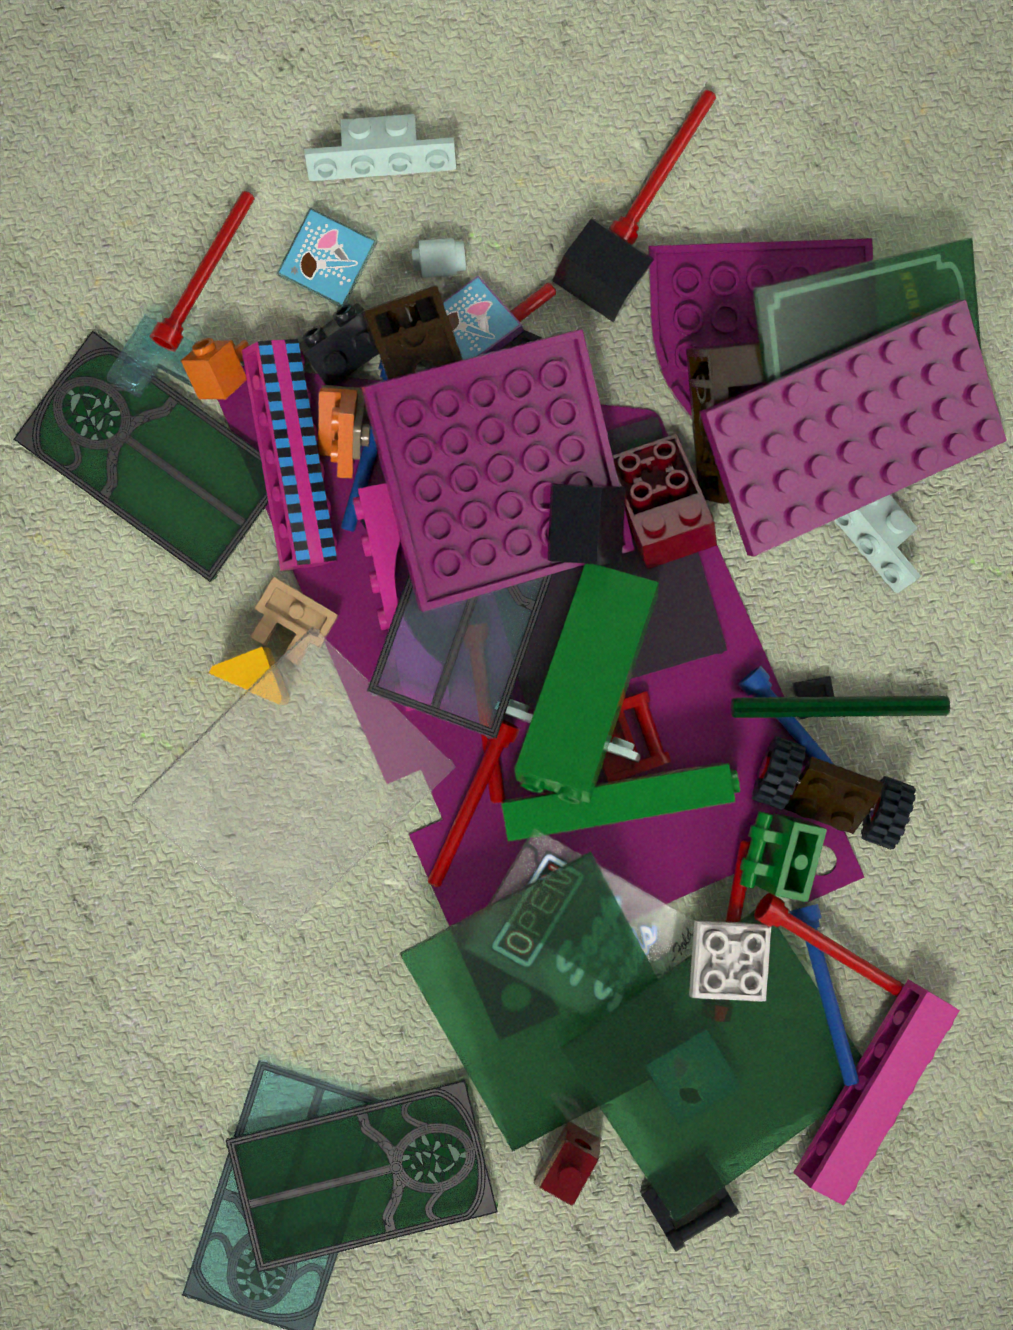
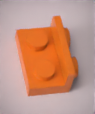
M321 388L319 391L318 453L321 456H331V462L338 463V478H352L355 459H352L353 426L358 390Z

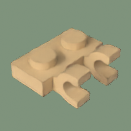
M273 577L255 607V610L264 615L250 637L266 646L278 623L296 633L283 657L298 665L310 642L321 647L339 615Z

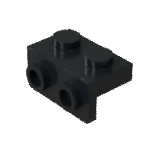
M358 303L353 306L348 304L341 307L334 313L332 321L323 327L318 325L311 328L303 335V341L299 343L300 350L325 385L334 386L378 355L377 348L373 346L361 312L365 309Z

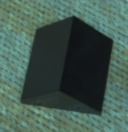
M592 217L564 254L552 281L614 322L654 259Z
M551 484L547 560L594 565L622 562L625 486Z

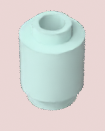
M454 238L418 240L419 248L412 249L413 271H421V278L457 275V271H466L464 241H454Z

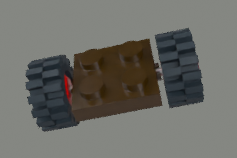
M778 736L771 740L757 773L758 776L752 792L753 800L780 810L786 809L797 813L801 817L819 821L837 830L846 831L854 834L862 823L861 838L863 840L890 850L894 849L896 844L898 845L901 835L903 836L905 832V826L909 823V815L913 811L914 805L912 804L916 797L914 795L916 792L915 786L887 776H883V779L878 781L815 757L810 758L802 773H800L803 767L802 762L805 759V746Z

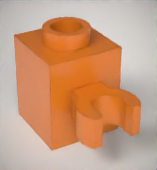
M206 338L192 346L193 350L181 362L198 399H227L247 380L240 363L243 361L242 350L249 346L247 340H242L235 346L233 340L213 341L212 338Z

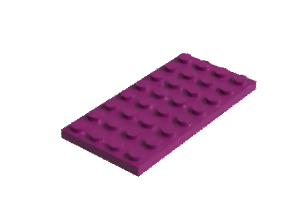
M966 300L953 301L700 411L746 554L752 557L1007 441Z

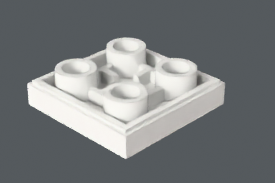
M694 920L689 996L704 999L766 1001L771 927L759 923Z

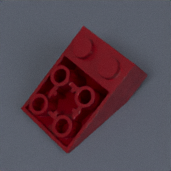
M677 434L612 455L619 486H625V512L628 524L646 570L717 546L714 519Z

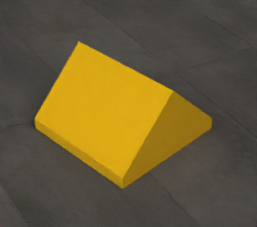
M261 646L213 665L210 668L209 674L278 704H287L290 698L271 648Z

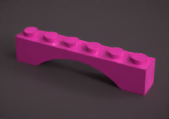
M383 483L358 489L359 497L353 498L357 520L364 519L367 534L361 535L365 557L372 556L375 571L369 572L373 594L380 593L383 607L377 609L380 627L382 631L387 629L389 631L399 603L396 583V562L401 539L387 485ZM403 614L387 659L389 667H397L399 681L393 682L394 692L431 705L444 669L443 662L428 651L416 637ZM448 685L441 704L449 703L451 700ZM405 705L406 711L416 710L415 708Z

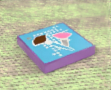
M479 275L443 301L463 360L498 351L524 332L522 324Z

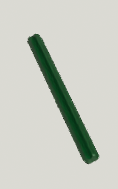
M948 696L733 698L730 710L734 718L947 716L950 713V699Z

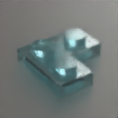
M144 315L107 373V381L138 398L142 396L158 369L192 386L181 360L193 350L192 346L195 342L183 336V340L175 352L159 346L149 336L157 321Z

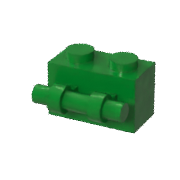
M758 811L756 823L751 825L748 834L751 837L747 857L742 858L740 869L743 870L740 885L748 888H754L756 885L775 896L808 902L827 829L805 819L777 813L772 815Z

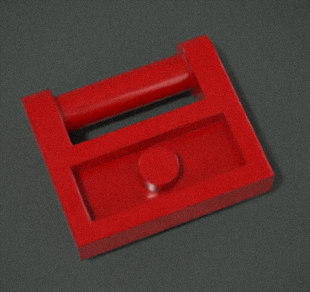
M648 691L624 699L610 743H612L613 737H617L635 744L624 714L625 710L634 708L650 757L639 760V763L607 752L602 766L608 782L621 780L672 761L669 751H664L648 705V702H651ZM634 746L633 751L638 753L636 746Z

